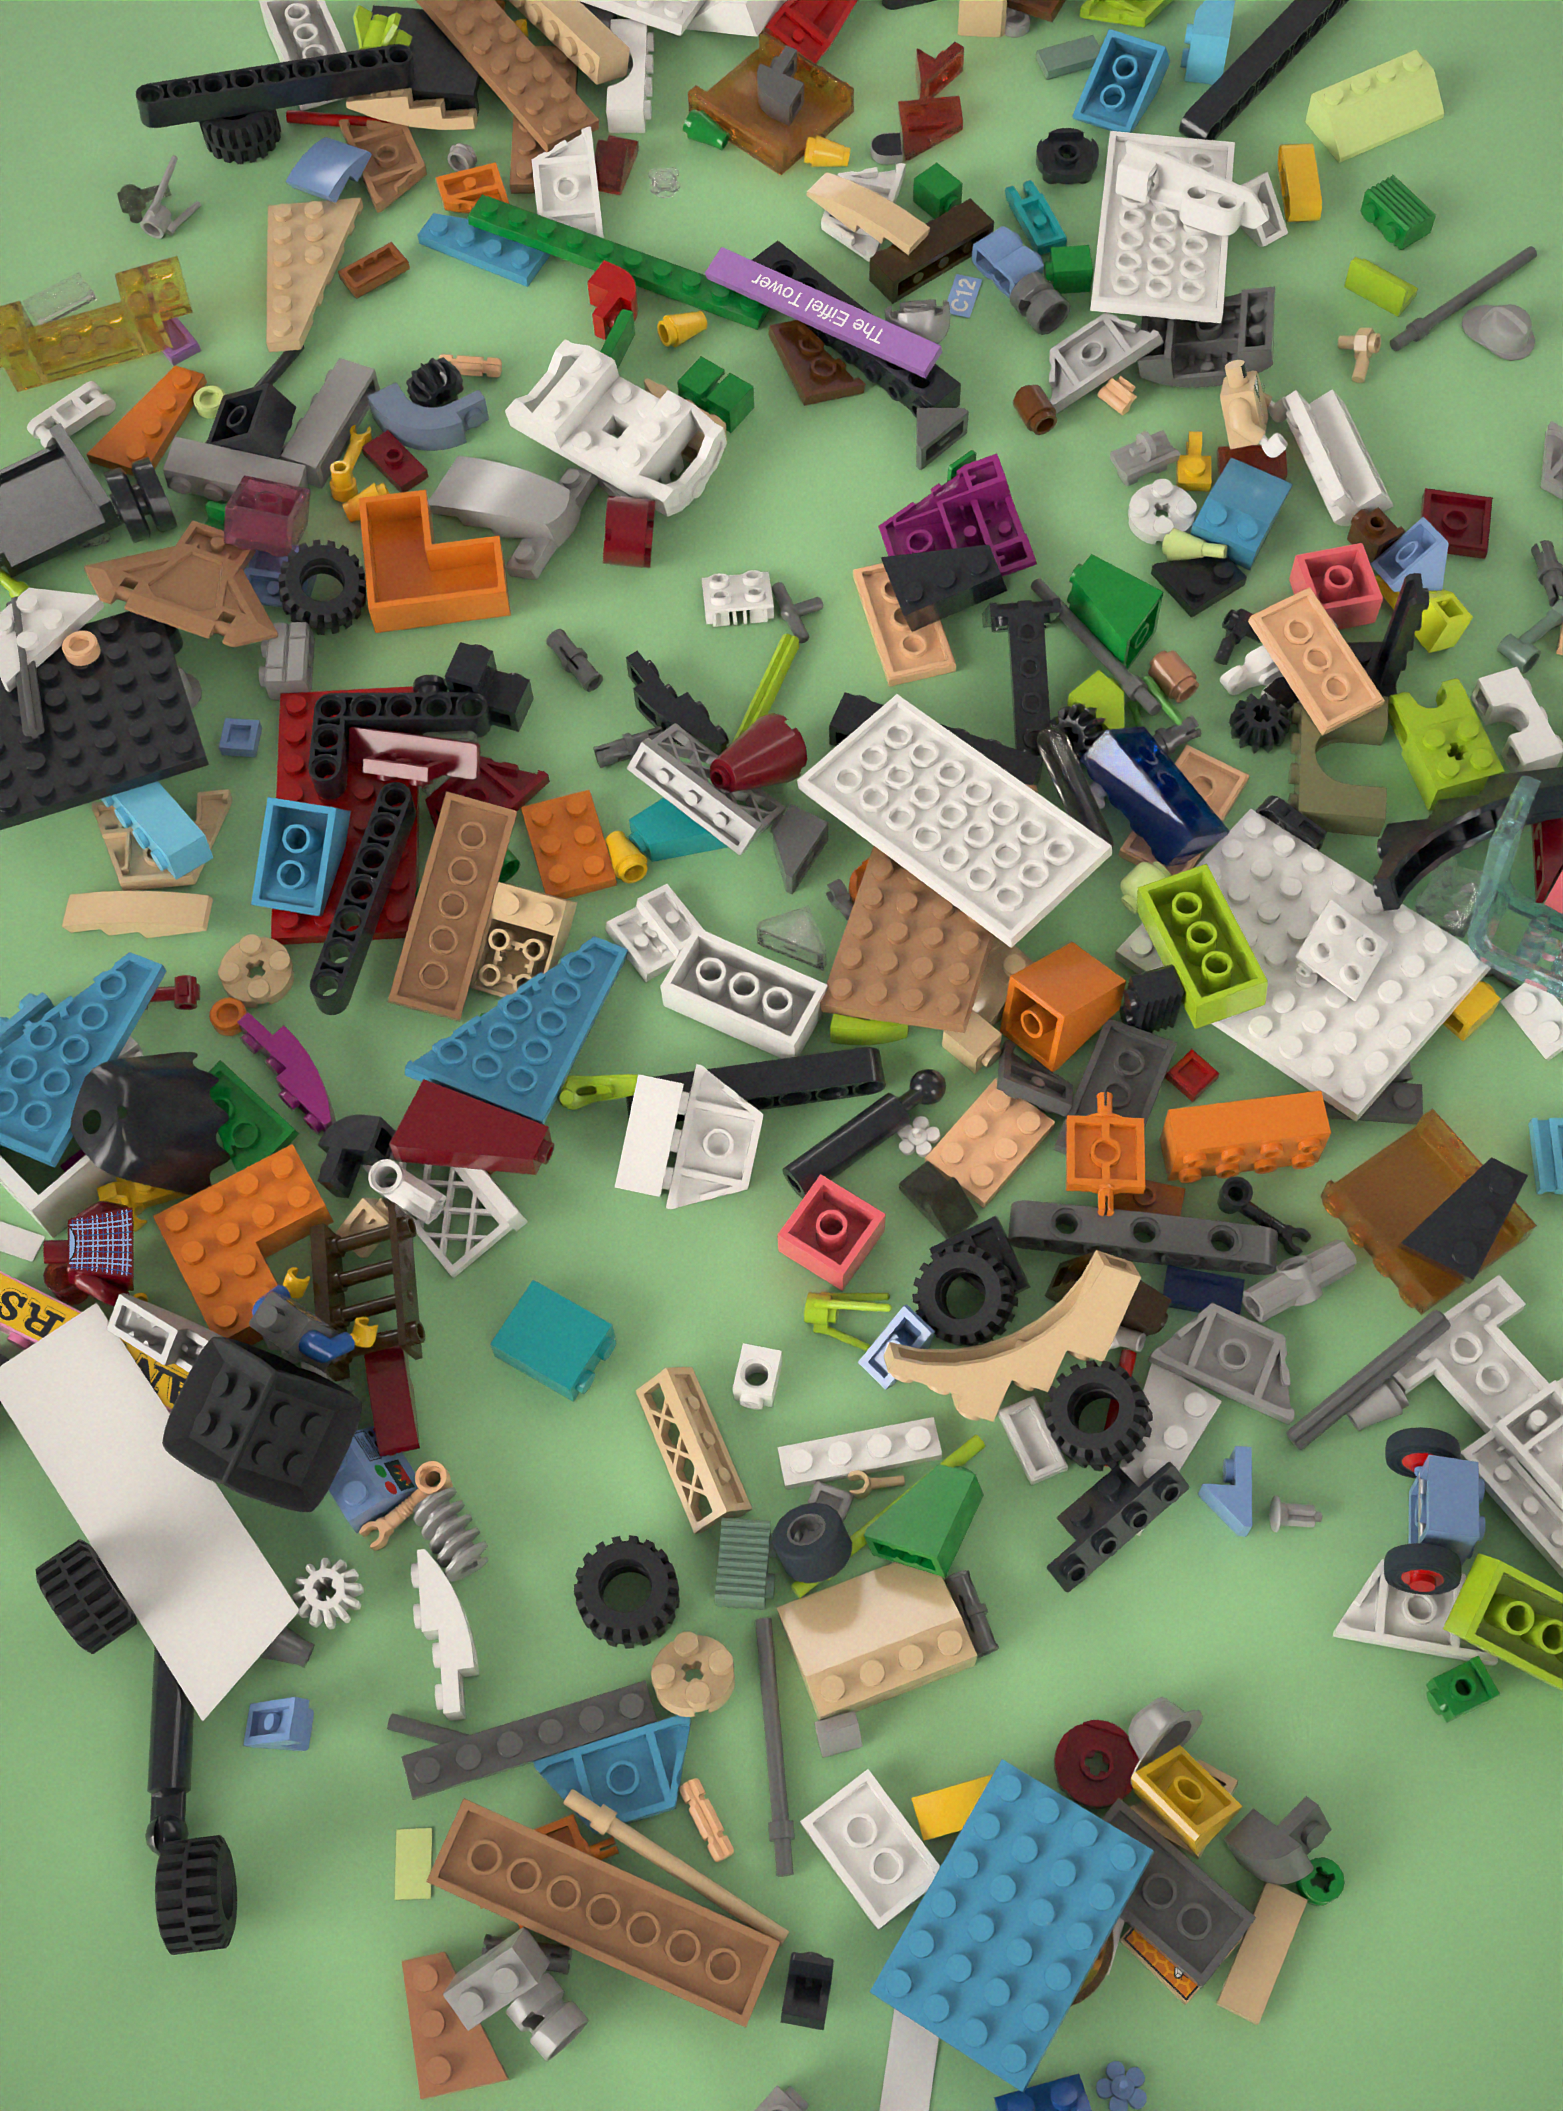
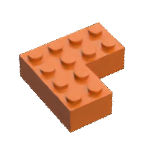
M426 489L359 498L368 610L375 633L511 616L505 560L500 535L435 544L432 513Z
M293 1144L153 1216L209 1329L223 1337L251 1346L263 1340L262 1335L249 1325L253 1317V1307L261 1296L279 1285L265 1258L310 1235V1227L322 1223L328 1226L334 1222Z

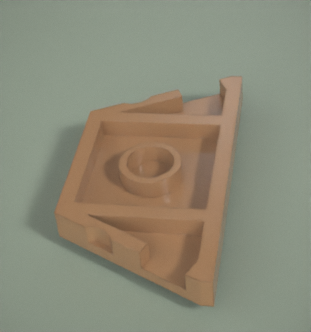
M349 119L339 120L340 129L346 143L369 151L372 154L361 177L377 213L386 209L427 175L425 163L408 126L367 120V126L350 125Z

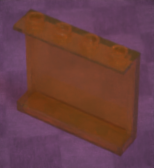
M762 30L759 34V48L707 92L697 85L688 91L689 113L693 109L698 111L704 110L725 131L731 134L730 143L774 172L782 175L804 156L808 137L815 138L816 135L825 138L854 112V88L847 82L827 72L825 68L813 63L800 52H797V71L793 78L804 83V104L790 126L772 119L763 112L758 103L757 71L760 64L770 67L773 58L776 55L780 56L786 45L778 38Z
M1431 1109L1421 1116L1416 1127L1337 1182L1328 1181L1320 1197L1326 1211L1332 1217L1339 1218L1345 1225L1353 1243L1360 1248L1363 1247L1373 1258V1264L1382 1276L1389 1277L1398 1287L1402 1300L1409 1307H1415L1421 1315L1466 1283L1397 1248L1410 1233L1483 1166L1436 1111ZM1516 1201L1510 1209L1477 1275L1524 1242L1537 1226Z

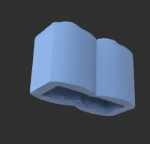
M1001 226L973 244L972 262L984 276L993 280L996 287L1008 298H1010L1015 285L1024 276L1032 272L1043 274L1044 263L1041 256L1037 252L1023 246L1020 236L1007 227Z

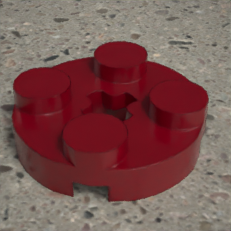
M1090 1720L1075 1726L1063 1735L1055 1751L1054 1771L1058 1787L1072 1801L1087 1808L1103 1809L1112 1807L1118 1798L1123 1800L1130 1794L1133 1789L1131 1777L1140 1759L1129 1742V1736L1123 1729L1108 1721ZM1095 1753L1103 1755L1102 1762L1108 1765V1771H1100L1098 1776L1092 1775L1090 1767L1085 1765V1758L1092 1759Z

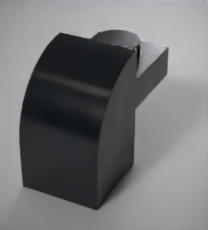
M357 1114L338 1120L326 1130L318 1143V1146L327 1153L320 1169L318 1182L335 1197L349 1199L361 1165L373 1166L380 1160L390 1159L392 1153L390 1142L396 1131L380 1116Z

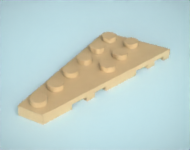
M362 198L338 199L336 203L326 200L268 205L266 343L269 352L302 349L314 322L312 316L317 306H321L324 299L323 291L326 285L331 283L345 251L344 243L348 235H352L356 216L360 215L363 210Z

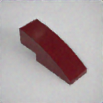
M389 1331L379 1332V1333H377L376 1335L382 1334V1333H385V1332H389ZM399 1345L365 1354L368 1389L380 1457L420 1449L414 1387L410 1378L408 1354Z

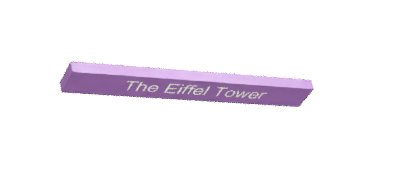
M723 247L720 248L705 271L707 279L921 377H927L942 353V347L939 344Z

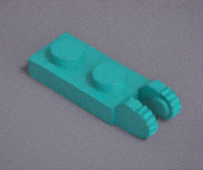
M1029 180L1023 183V192L1026 197L1024 199H1021L1014 186L1005 188L1006 201L1035 252L1043 255L1049 253L1051 247L1067 245V236L1042 193H1039L1034 182Z

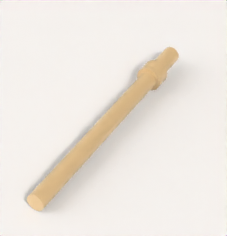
M571 1789L563 1804L589 1820L591 1828L603 1836L607 1832L752 1929L780 1941L779 1946H782L789 1934L787 1929L616 1818L617 1812L605 1804L600 1807L574 1789Z

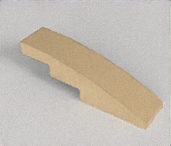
M411 88L348 97L346 101L348 109L378 120L409 127L437 130L475 129L478 122L476 108L446 111L444 98L413 101Z
M828 172L806 194L853 232L861 228L881 244L888 239L907 255L928 236L930 230L929 226L878 193Z
M101 891L71 894L68 898L62 927L70 933L101 929L109 936L139 932L146 938L207 931L213 898L209 895L163 891Z

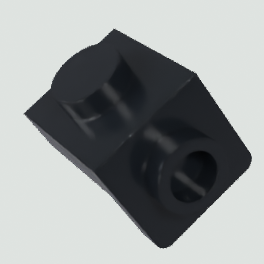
M815 1952L791 1953L780 2023L824 2030L832 1983L833 1959L823 1957Z

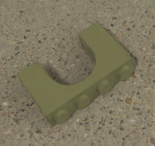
M1382 696L1385 702L1381 707L1323 736L1301 702L1293 703L1291 724H1297L1296 733L1292 732L1290 754H1295V763L1290 764L1288 783L1294 784V793L1289 794L1288 804L1327 832L1380 836L1386 820L1387 788L1350 785L1338 782L1324 773L1317 762L1315 754L1329 744L1340 742L1381 746L1388 728V697Z

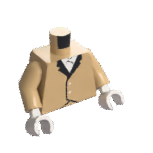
M1234 360L1225 365L1227 377L1223 380L1220 400L1230 449L1260 444L1267 456L1271 458L1279 456L1286 450L1287 441L1279 433H1275L1268 439L1265 436L1269 414L1277 423L1283 422L1288 418L1286 412L1290 408L1285 397L1274 403L1272 396L1263 392L1257 371L1247 372L1243 360Z

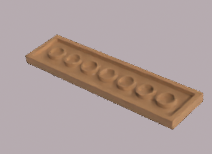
M416 0L546 152L551 151L555 145L564 140L569 142L582 134L581 130L586 127H591L592 132L599 129V119L495 0Z
M465 1798L459 1807L426 1881L744 2027H747L780 1945V1941Z

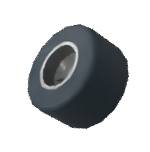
M816 1502L802 1504L788 1511L779 1520L773 1531L772 1543L786 1573L799 1582L816 1583L835 1576L846 1566L852 1553V1541L838 1511L827 1504Z

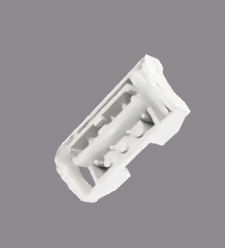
M566 339L555 350L548 371L529 394L514 399L505 410L509 424L514 429L630 496L655 500V510L667 517L683 511L694 498H698L703 493L705 485L716 470L727 444L724 428L712 421L696 405L669 390L666 391L661 399L620 377L614 359L589 345L574 344ZM698 431L702 432L705 438L697 457L680 478L671 483L670 472L672 471L673 474L678 476L684 469L681 451Z

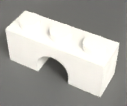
M1518 667L1479 678L1471 699L1484 724L1490 725L1496 722H1506L1513 725L1519 731L1509 735L1501 753L1510 772L1516 773L1557 767L1563 756V742L1558 735L1554 734L1548 723L1545 709L1538 705L1532 694L1530 682L1523 678Z

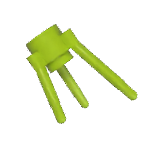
M808 1292L804 1310V1322L814 1324V1333L829 1335L867 1351L871 1347L870 1344L830 1327L829 1322L837 1323L839 1309L890 1312L892 1310L890 1304L860 1302L889 1300L890 1295L889 1293Z

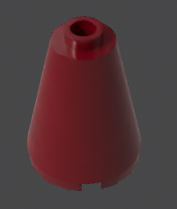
M771 713L758 718L712 761L710 765L712 784L724 793H732L787 783L801 776V769L806 766L808 760L806 745L801 733L797 728L791 729L784 722L788 719L783 715Z

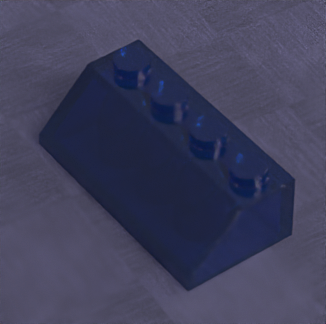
M1144 726L1106 730L1080 759L1088 769L1089 777L1101 785L1109 795L1110 803L1116 809L1122 811L1130 821L1131 829L1138 836L1143 837L1151 847L1154 858L1166 867L1185 864L1230 833V830Z

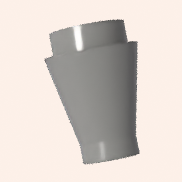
M1390 1378L1350 1410L1347 1416L1353 1426L1360 1431L1367 1426L1402 1415V1409L1409 1406V1402L1399 1385Z

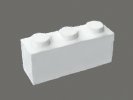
M638 1074L615 1188L658 1197L661 1196L662 1189L670 1190L674 1168L667 1166L670 1151L678 1152L682 1130L675 1129L677 1115L686 1114L690 1095L688 1092H683V1083Z

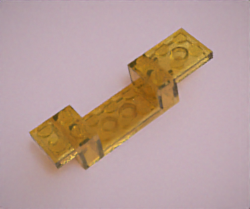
M174 256L115 273L121 302L41 325L33 326L21 301L0 306V368L4 367L16 391H24L160 352L168 347L173 348L167 320L193 313L178 257Z

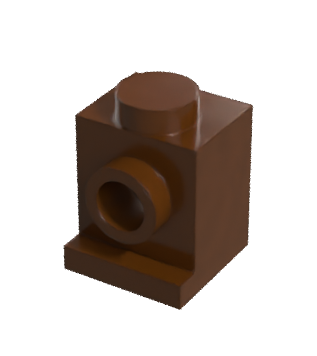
M1379 507L1371 512L1367 509H1362L1351 520L1347 540L1352 545L1363 543L1371 564L1405 533V530L1402 526L1397 528Z

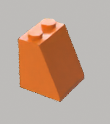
M1070 942L1010 976L1000 1032L1051 1072H1054L1120 1009L1126 980L1078 945Z

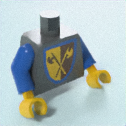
M292 1267L288 1270L283 1285L275 1286L256 1301L252 1310L253 1317L249 1322L253 1329L280 1349L325 1372L333 1359L354 1350L355 1345L364 1348L373 1346L378 1330V1325L368 1326L369 1318L358 1317L355 1319L351 1334L348 1332L340 1334L309 1310L291 1299H299L304 1296L311 1278L310 1276H307L305 1279L297 1278L296 1276L299 1271L297 1267Z

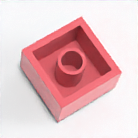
M1363 543L1295 556L1289 577L1294 595L1310 587L1330 618L1338 625V630L1375 623L1383 597Z
M820 1174L777 1234L778 1251L843 1291L884 1233L886 1214Z

